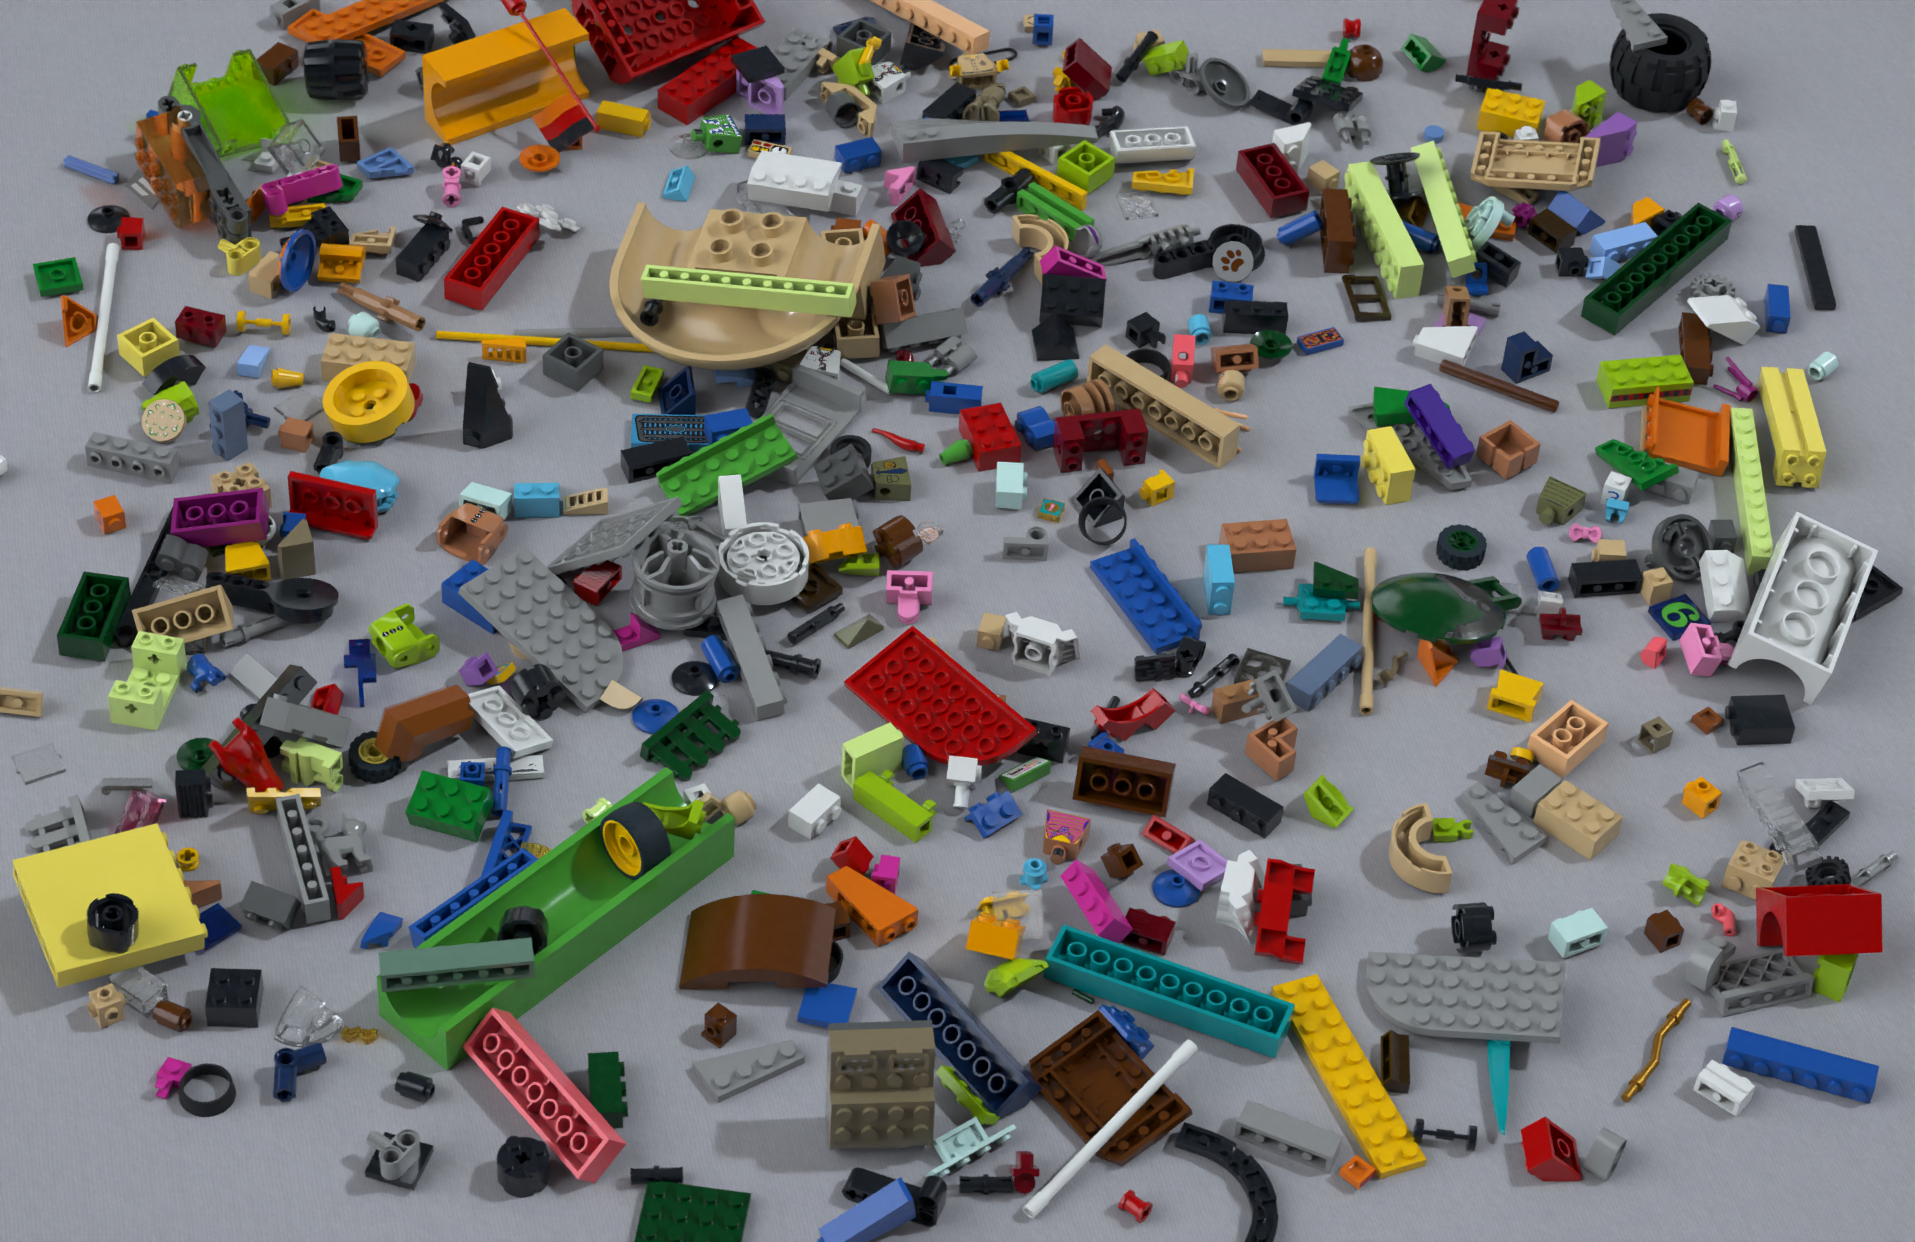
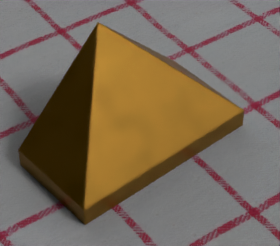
M1418 195L1411 197L1397 212L1402 221L1421 228L1429 207Z

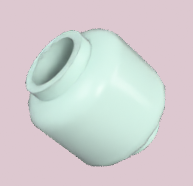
M360 312L357 315L353 314L348 321L350 335L377 338L380 334L379 321L366 312Z

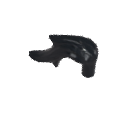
M1114 106L1113 108L1102 109V117H1111L1105 122L1095 125V131L1099 139L1108 132L1120 128L1125 119V112L1121 107Z

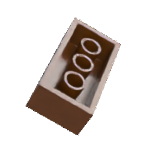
M1323 188L1319 215L1323 221L1324 229L1319 232L1324 273L1349 274L1350 265L1354 264V253H1352V250H1356L1357 238L1353 237L1355 235V224H1352L1353 211H1350L1352 198H1348L1347 189Z
M1083 746L1079 755L1072 799L1166 817L1176 764Z

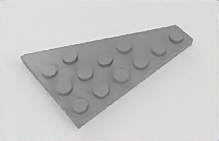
M1373 403L1349 406V416L1368 430L1392 426L1410 460L1448 489L1454 490L1471 487L1472 480L1464 464L1448 470L1416 422L1376 426L1372 413Z

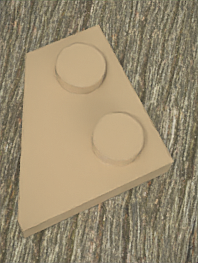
M396 226L389 227V232L378 233L377 229L352 233L349 245L365 246L366 252L380 255L391 254L396 236Z

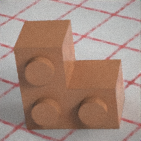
M1286 717L1276 722L1272 720L1248 734L1245 754L1270 777L1278 781L1294 771L1297 752L1293 748H1295L1298 728Z

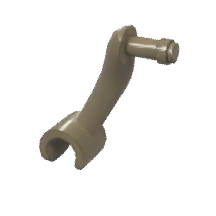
M1403 651L1398 656H1393L1390 671L1385 669L1377 674V678L1383 686L1387 682L1395 680L1393 676L1400 668L1399 660L1408 656L1407 651Z

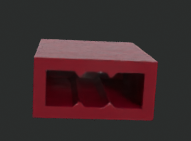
M1081 38L1066 47L1062 72L1085 93L1088 91L1094 101L1106 96L1110 90L1112 66Z

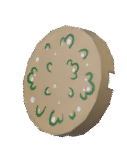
M168 399L157 400L151 403L145 409L142 416V428L145 434L159 443H169L178 439L186 426V415L183 409L176 402Z

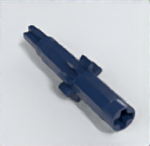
M1031 248L1023 249L1018 255L1008 260L1000 269L996 267L990 270L985 275L988 280L971 295L972 303L980 307L996 293L1000 295L1003 291L1010 288L1011 285L1008 282L1034 256Z

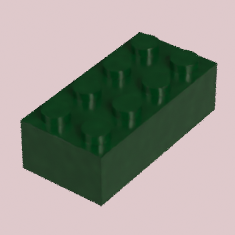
M83 572L57 634L59 655L105 662L115 638V629L131 597L129 577Z

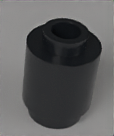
M410 1071L406 1073L401 1072L395 1083V1091L399 1092L403 1097L424 1103L433 1097L435 1084H433V1080L430 1077Z

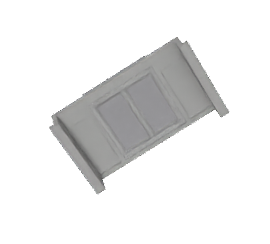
M797 363L793 367L791 385L761 417L773 414L776 425L796 452L798 459L767 476L795 486L809 469L813 468L830 449L832 442L845 432L847 426L861 412L864 390Z

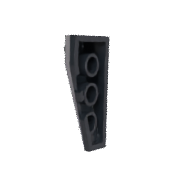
M910 23L900 64L911 70L915 68L920 69L942 57L945 45L940 43L941 39L939 37H935V35Z

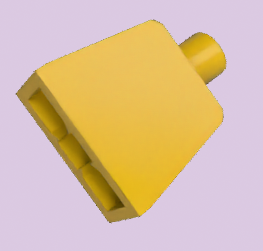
M257 541L235 543L225 547L226 573L263 581L271 580L270 563Z

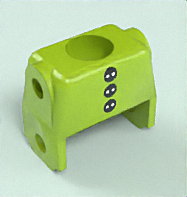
M409 603L392 609L372 622L368 629L369 634L372 636V643L393 668L422 663L436 657L440 650L439 638L432 633L426 636L413 624L415 612L414 607L409 605Z

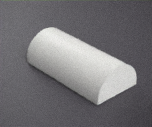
M1187 126L1110 131L1109 134L1110 154L1115 157V164L1191 160L1196 155V144Z

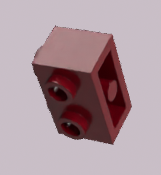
M185 306L175 320L176 338L217 347L227 332L225 315Z

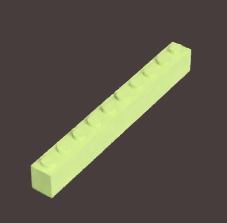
M1434 141L1412 147V152L1420 153V157L1414 160L1452 278L1476 271L1474 265L1475 262H1478L1440 147L1436 148Z
M646 265L641 277L644 298L842 317H852L857 303L853 283Z
M1731 407L1729 449L1747 575H1754V573L1761 569H1767L1774 550L1753 409Z

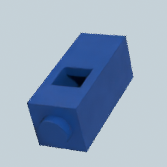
M1767 285L1764 297L1766 332L1787 334L1791 318L1788 286Z
M931 381V389L926 390L925 402L929 403V412L960 414L962 409L981 406L983 386Z

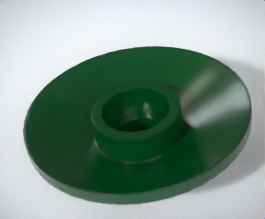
M1276 330L1259 331L1250 340V344L1258 347V356L1266 359L1284 358L1292 350L1290 338Z
M195 738L185 742L177 751L178 765L183 770L201 769L214 754L208 746L214 739Z

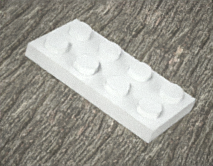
M500 685L467 694L471 701L468 703L469 710L473 709L474 718L502 747L511 749V756L514 759L552 747L553 739L528 714H524L518 704Z

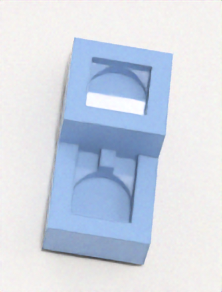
M754 368L712 370L716 384L735 382L737 388L751 387L756 375Z

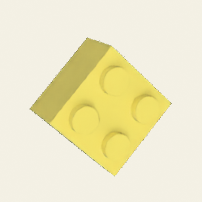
M154 317L117 335L119 355L143 377L149 375L152 370L164 361L180 355L178 339Z

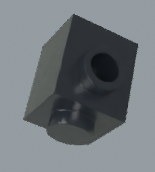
M1582 247L1558 248L1555 260L1558 276H1583L1584 269L1588 265V257L1584 255Z

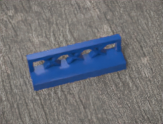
M503 810L481 876L509 858L505 851L514 847L518 852L522 848L526 849L532 826L514 823L513 811ZM511 832H523L524 836L514 840Z

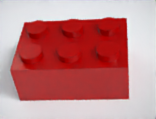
M1001 403L960 410L958 429L962 438L967 439L972 447L973 454L971 457L979 472L997 469V462L1020 463L1022 445Z

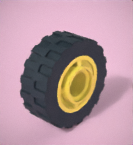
M364 732L354 738V741L350 744L349 767H351V772L358 779H362L365 782L382 783L385 780L392 779L401 768V757L394 755L393 759L384 756L374 746L376 732Z

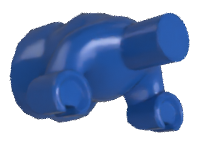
M198 653L189 659L187 671L195 676L190 685L195 693L202 691V686L200 685L202 681H208L212 686H216L221 680H226V675L219 668L214 667L205 655Z

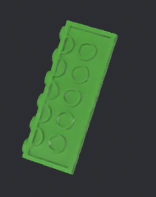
M769 414L748 426L741 427L738 431L720 438L717 442L701 448L696 453L683 457L680 461L662 468L656 473L658 484L667 499L679 497L683 503L676 510L679 516H689L718 501V476L741 475L743 488L798 458L796 452L776 425L773 414Z

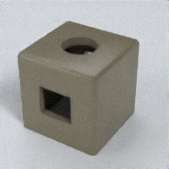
M1658 716L1641 725L1638 741L1654 754L1670 746L1674 730ZM1655 739L1654 745L1649 741Z

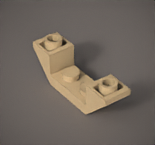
M821 83L820 99L824 103L827 102L831 94L837 91H845L853 97L861 108V112L858 113L857 129L866 137H873L877 104L851 84Z

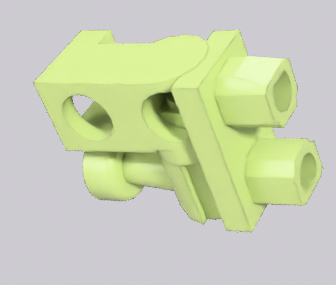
M300 737L297 742L286 739L280 747V754L286 756L282 762V771L291 774V782L298 784L301 781L304 785L309 786L314 781L325 783L326 788L333 792H337L343 782V775L339 774L343 768L342 752L314 742H307V739Z

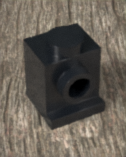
M1668 209L1661 215L1654 216L1651 229L1659 236L1664 232L1663 227L1667 229L1682 215L1679 212H1672Z

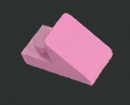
M910 166L885 172L884 187L889 189L890 204L898 206L914 185L916 167Z

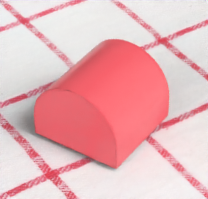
M1657 636L1650 640L1640 654L1641 660L1645 665L1654 669L1659 666L1666 657L1667 639Z

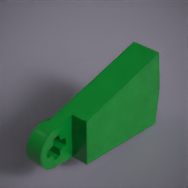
M1374 386L1372 413L1376 426L1416 422L1404 405L1409 391Z

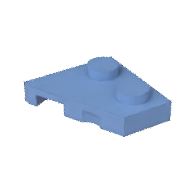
M392 147L357 162L358 169L369 179L414 173V166Z

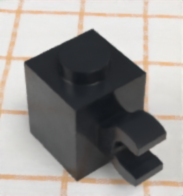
M1144 312L1127 321L1125 337L1138 348L1147 344L1157 348L1158 341L1162 344L1166 342V336L1159 332L1160 322L1148 312Z

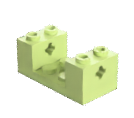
M138 631L131 646L134 667L127 682L115 680L108 695L111 723L157 731L187 666L184 639Z

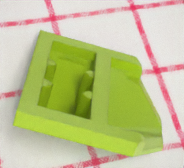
M863 553L846 558L838 566V572L858 576H879V553Z
M1322 774L1303 795L1311 817L1335 829L1354 809L1352 806H1349L1344 795L1337 787L1325 779L1326 776Z

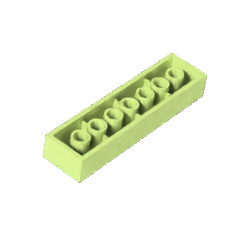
M1371 162L1348 164L1347 173L1344 175V189L1348 191V198H1352L1350 211H1353L1356 226H1359L1362 238L1366 240L1368 249L1374 256L1375 264L1379 266L1382 277L1386 279L1389 291H1392L1395 299L1419 296L1424 263L1375 167Z

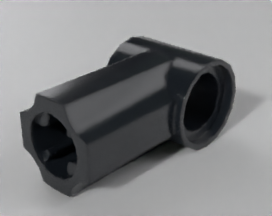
M327 432L322 438L323 445L314 463V470L319 475L323 468L336 464L343 457L342 435L338 432Z

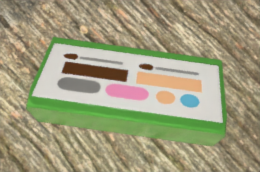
M1036 756L999 775V779L1014 792L1049 774L1051 762Z

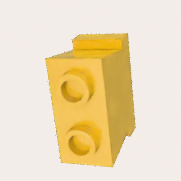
M1500 669L1496 688L1492 687L1489 695L1487 709L1531 723L1535 706L1541 699L1544 683Z

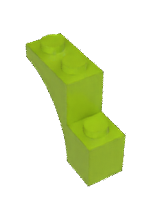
M695 799L693 803L683 807H665L646 802L643 803L656 814L662 822L666 833L692 840L695 833L700 834L706 811L702 810L703 801Z

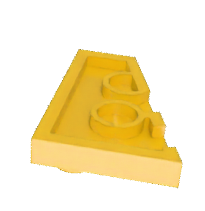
M1187 168V172L1179 173L1177 169H1171L1168 173L1163 174L1157 170L1133 172L1131 189L1192 195L1194 168Z
M246 788L249 813L254 812L257 815L276 810L275 798L300 794L304 809H314L317 805H321L320 788H291L286 792L276 790V788H267L265 792H255V788Z

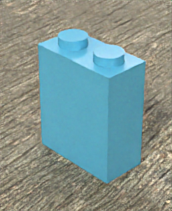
M1207 545L1203 583L1208 615H1230L1235 579L1229 545Z

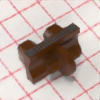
M1497 750L1494 755H1489L1485 775L1501 780L1500 787L1505 788L1507 782L1517 784L1529 774L1530 766L1528 765V759L1519 757L1516 758V761L1508 760V755L1505 752Z

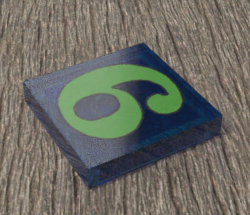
M1687 594L1649 606L1648 609L1651 617L1673 641L1681 638L1690 623L1711 625V621Z

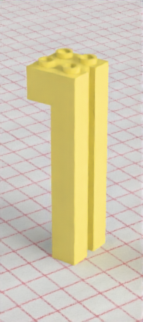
M1761 367L1758 387L1776 452L1772 469L1775 485L1793 487L1794 482H1799L1801 487L1819 488L1827 452L1804 370L1786 368L1785 373L1779 372L1777 367Z

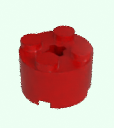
M1078 87L1060 89L1057 95L1055 93L1053 99V122L1089 126L1093 110L1092 95L1088 91L1086 93L1081 92V88Z

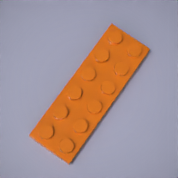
M312 8L287 27L288 34L307 43L310 42L298 33V26L326 14ZM367 33L351 39L364 42L367 50V71L379 77H382L406 58V51Z

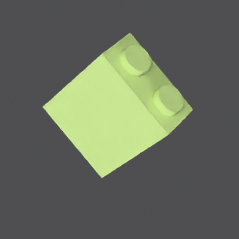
M889 722L843 743L841 776L852 789L855 779L863 776L869 770L880 776L887 769L892 773L901 769L904 742L902 732Z

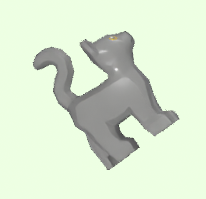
M345 813L341 815L342 833L344 836L324 839V836L330 831V823L326 818L315 816L309 820L310 825L321 826L314 834V841L319 848L323 861V872L327 882H331L330 868L340 866V868L347 871L349 870L347 862L352 860L361 874L373 872L370 855H365L366 844L363 833L367 829L366 823L356 819H348Z

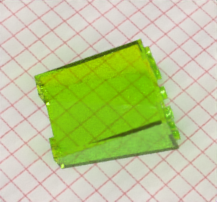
M251 49L237 50L232 53L223 77H213L200 83H192L197 68L196 63L183 64L177 67L168 96L175 97L181 105H191L200 111L201 124L219 158L261 147V138L284 141L289 138L292 125Z

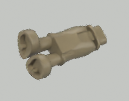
M1003 83L987 85L982 90L980 96L976 97L974 102L965 108L962 115L963 120L980 121L982 116L983 121H999L1000 113L998 107L1005 97L1006 85Z

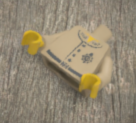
M963 52L962 56L957 57V63L950 65L948 75L951 80L957 79L958 83L973 90L984 89L987 85L996 83L997 74L1002 73L1004 70H1010L1008 59L996 61V64L983 53L969 54Z

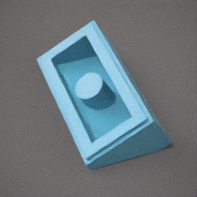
M688 165L671 170L663 193L664 199L688 200L695 179V175Z

